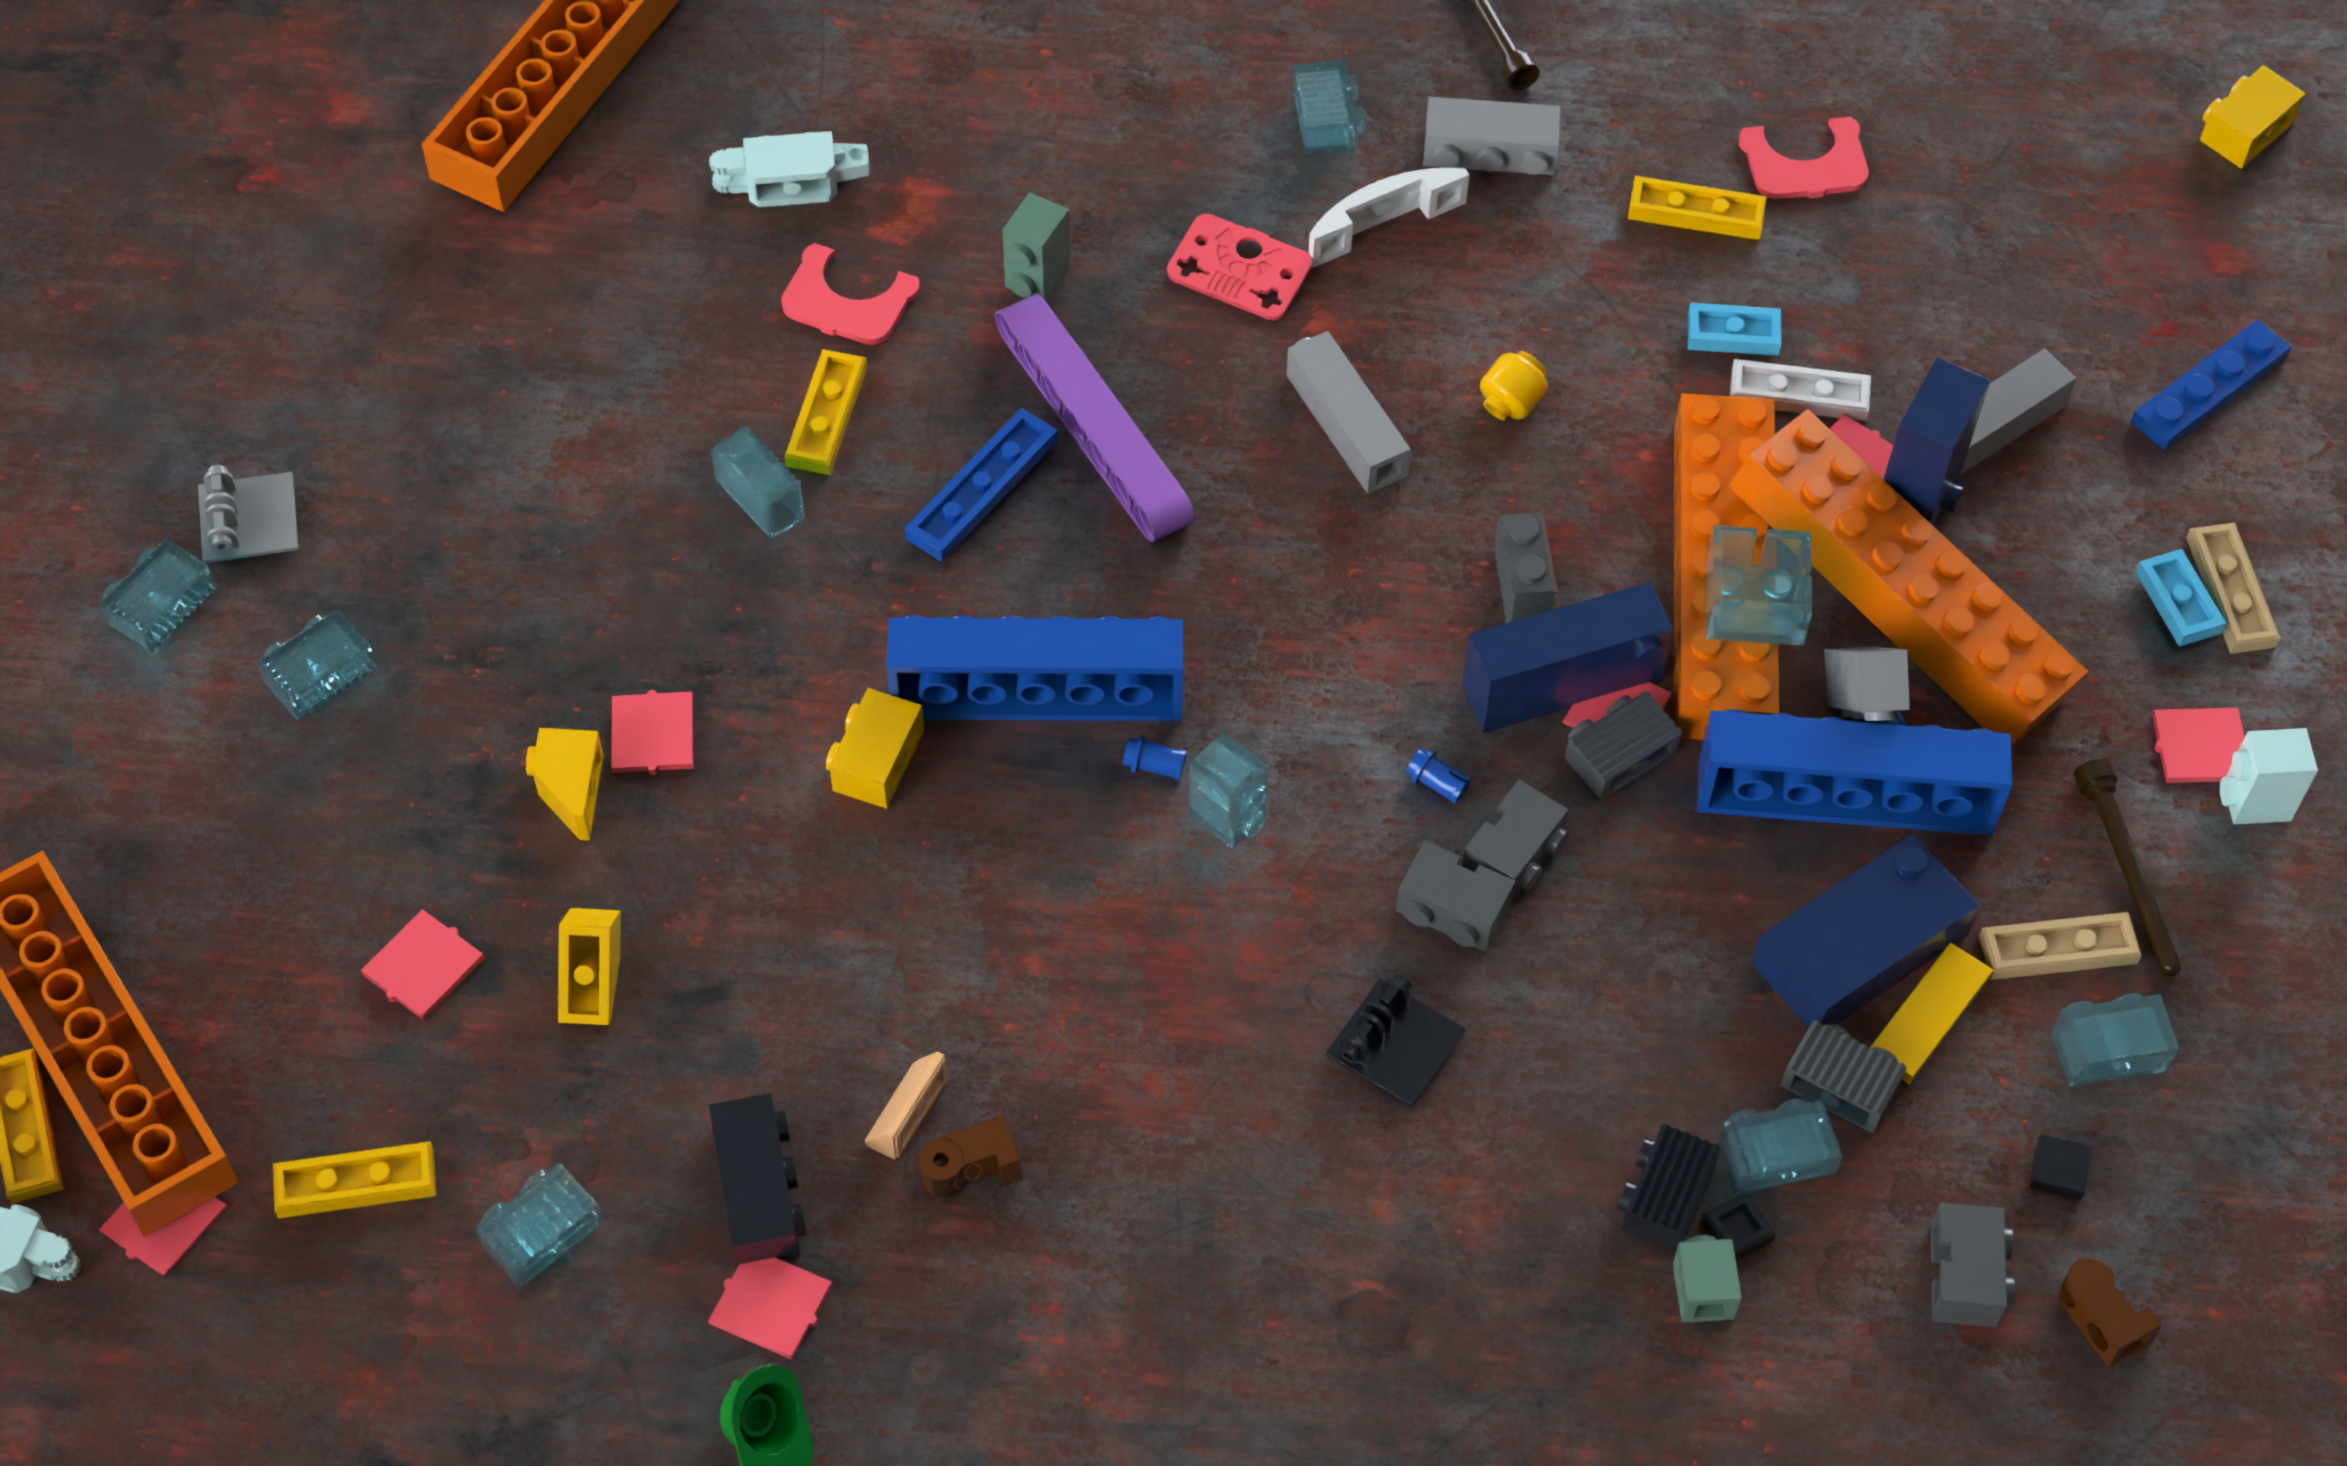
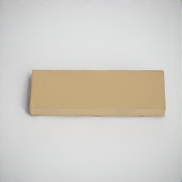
M2235 522L2191 528L2186 539L2203 584L2226 621L2222 633L2230 654L2276 648L2280 636Z
M2129 912L1984 927L1979 934L1986 965L1993 969L1990 980L2138 964L2141 958V952Z

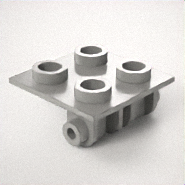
M213 465L208 469V472L204 475V484L198 485L203 563L299 550L293 472L234 480L232 474L223 465Z

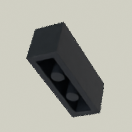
M771 1093L710 1104L709 1110L737 1268L739 1264L774 1257L782 1260L800 1256L797 1237L807 1235L802 1204L791 1205L788 1190L799 1187L793 1157L783 1158L780 1143L790 1141L785 1110L774 1112Z

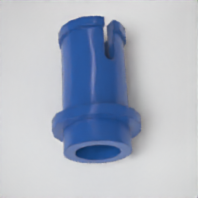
M1140 735L1139 739L1130 737L1125 749L1123 765L1131 767L1132 773H1137L1138 769L1180 781L1186 762L1187 750H1178L1148 742L1144 735Z
M1420 748L1406 770V773L1413 777L1412 783L1417 785L1419 782H1422L1456 805L1467 791L1472 777L1464 775L1438 759L1435 750L1431 749L1427 752Z

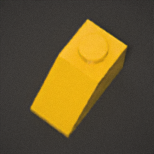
M539 728L536 746H529L527 751L526 773L528 776L534 777L537 792L541 799L579 840L590 841L604 759L598 731Z
M570 908L560 922L558 1023L609 1025L611 1023L620 963L621 910Z

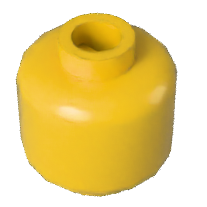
M1518 351L1517 354L1511 352L1502 354L1480 382V390L1486 399L1483 402V406L1499 420H1505L1507 416L1516 420L1527 418L1548 391V382L1545 378L1547 375L1546 368L1535 357L1524 351Z

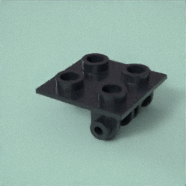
M1396 974L1392 979L1382 980L1380 978L1327 1050L1325 1056L1410 1107H1413L1466 1032V1028L1411 997L1409 993L1411 983L1405 977Z

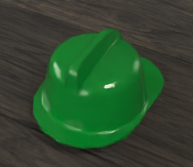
M777 1364L760 1365L747 1373L744 1378L733 1380L731 1389L724 1396L720 1407V1425L724 1436L736 1447L740 1466H811L813 1458L812 1437L803 1405L801 1389L798 1380L790 1370Z

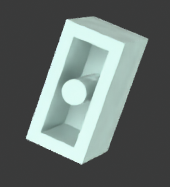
M2307 729L2247 731L2239 750L2233 754L2232 764L2226 777H2222L2220 781V798L2224 806H2229L2233 825L2292 821L2318 771Z

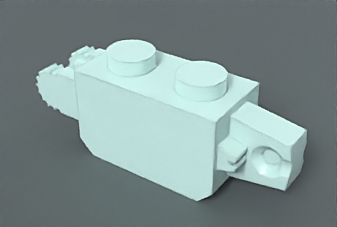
M832 131L743 138L744 147L716 150L715 153H712L709 160L711 171H714V174H712V184L717 192H721V194L748 192L749 201L757 207L830 202L838 194L837 182L866 177L870 173L867 144L833 143Z
M12 1205L10 1209L0 1207V1289L18 1293L31 1287L35 1276L52 1281L57 1279L58 1282L63 1281L64 1283L66 1280L71 1281L80 1272L79 1268L81 1267L80 1259L72 1251L71 1244L66 1238L63 1239L61 1235L57 1237L56 1234L48 1232L41 1220L42 1217L34 1210L25 1206Z

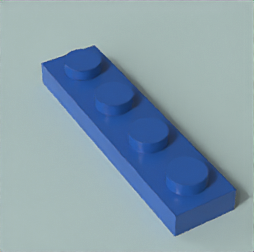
M2257 319L2138 408L2133 414L2131 423L2165 451L2288 357L2292 346Z
M1021 407L904 528L905 539L940 562H943L1058 442V430Z

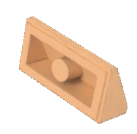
M937 1051L918 1059L911 1065L866 1137L865 1145L894 1160L901 1156L947 1081L944 1054Z

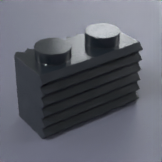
M1662 1124L1656 1140L1646 1137L1635 1166L1643 1169L1638 1184L1628 1180L1618 1203L1617 1210L1625 1212L1621 1230L1677 1251L1679 1242H1685L1714 1172L1721 1147L1718 1144H1711L1708 1140H1701L1698 1136H1691L1688 1132H1681L1678 1128H1671L1668 1124Z

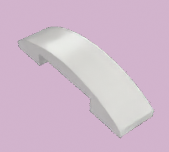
M1464 168L1416 170L1379 180L1347 196L1332 207L1310 232L1309 255L1312 259V268L1351 252L1352 235L1409 211L1420 208L1427 219H1431L1466 204L1469 173Z

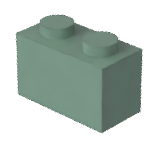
M1029 192L1002 229L1005 287L1024 298L1038 293L1047 301L1070 268L1069 209Z

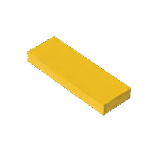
M1635 176L1628 219L1760 240L1767 196Z
M822 349L784 456L786 467L826 475L831 474L867 370V357Z
M1950 942L1869 1049L1879 1047L1891 1052L1897 1058L1898 1063H1903L1907 1067L1902 1080L1910 1085L1988 982L1993 969Z
M34 1048L0 1057V1163L6 1196L11 1205L64 1190L39 1058Z
M431 1141L273 1163L274 1208L278 1219L437 1196L434 1149Z

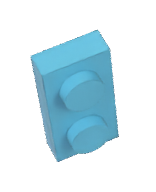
M1690 303L1688 310V350L1779 356L1781 348V308Z
M2182 549L2139 561L2135 573L2179 647L2222 634L2226 621Z

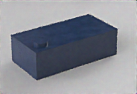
M1936 358L1899 425L1884 480L1935 528L1945 510L1954 512L1965 487L1959 485L1958 481L1991 382L1990 379L1940 358Z
M1651 582L1471 633L1468 640L1462 688L1482 732L1493 731L1571 708L1573 704L1647 682L1656 683L1662 681L1673 626Z
M1911 834L1761 934L1751 965L1808 1028L1813 1020H1819L1822 1025H1836L1941 954L1950 942L1955 944L1970 933L1980 904L1918 838Z

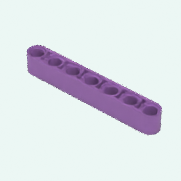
M1036 293L995 312L996 324L1003 340L1146 539L1152 543L1194 523L1195 513L1182 487L1042 296Z

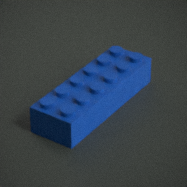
M919 615L889 618L886 662L889 694L922 705L923 720L1182 721L1183 619H1168L1160 616L1149 619H1120L1114 616H1105L1099 619H1072L1066 616H1055L1050 619L1021 618L1018 616L973 618L966 615L953 618H925Z
M1736 709L1724 711L1711 710L1698 760L1697 812L1993 836L2013 785L2011 734L1994 733L1988 729L1968 731L1944 729L1938 725L1917 727L1894 725L1887 721L1866 723L1844 721L1837 717L1814 719L1794 717L1787 713L1763 715L1744 713Z

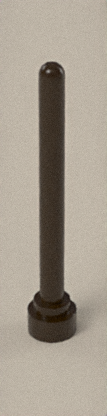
M1469 0L1503 58L1501 74L1509 88L1517 91L1530 87L1536 82L1540 74V70L1532 56L1516 48L1489 0Z
M2106 758L2088 761L2077 767L2073 772L2078 789L2081 794L2087 795L2088 800L2094 801L2162 973L2169 977L2176 976L2181 970V963L2113 795L2116 792L2115 784L2118 781L2113 765Z

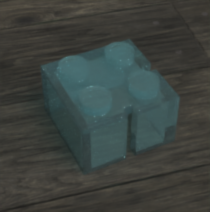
M1713 525L1705 558V639L1803 646L1812 616V576H1810L1812 568L1811 532L1767 529L1758 564H1750L1757 539V528Z

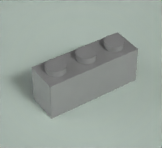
M1428 97L1423 166L1464 168L1489 172H1516L1532 175H1554L1559 147L1560 106Z
M1872 646L1824 649L1827 707L1842 709V717H1853V719H1864V721L1894 720V710H1910L1908 655L1906 649Z

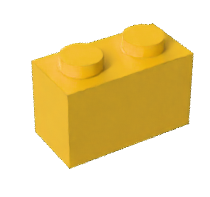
M2263 65L2250 77L2242 76L2224 100L2217 98L2211 103L2203 115V120L2206 124L2200 141L2242 169L2295 122L2306 93Z
M867 688L860 704L854 703L851 706L845 722L846 733L841 743L834 742L826 759V770L830 771L832 791L887 809L924 733L923 710L920 704Z

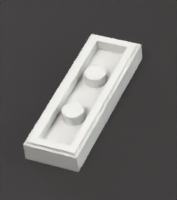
M1734 359L1731 372L1730 396L1774 399V409L1777 411L1803 413L1809 409L1814 415L1841 418L1843 414H1846L1853 420L1867 421L1871 375Z

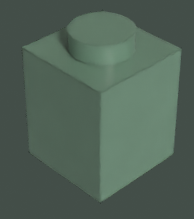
M1700 1235L1689 1238L1686 1242H1679L1673 1261V1270L1681 1322L1735 1319L1742 1296L1732 1239L1716 1240L1715 1237L1710 1235Z

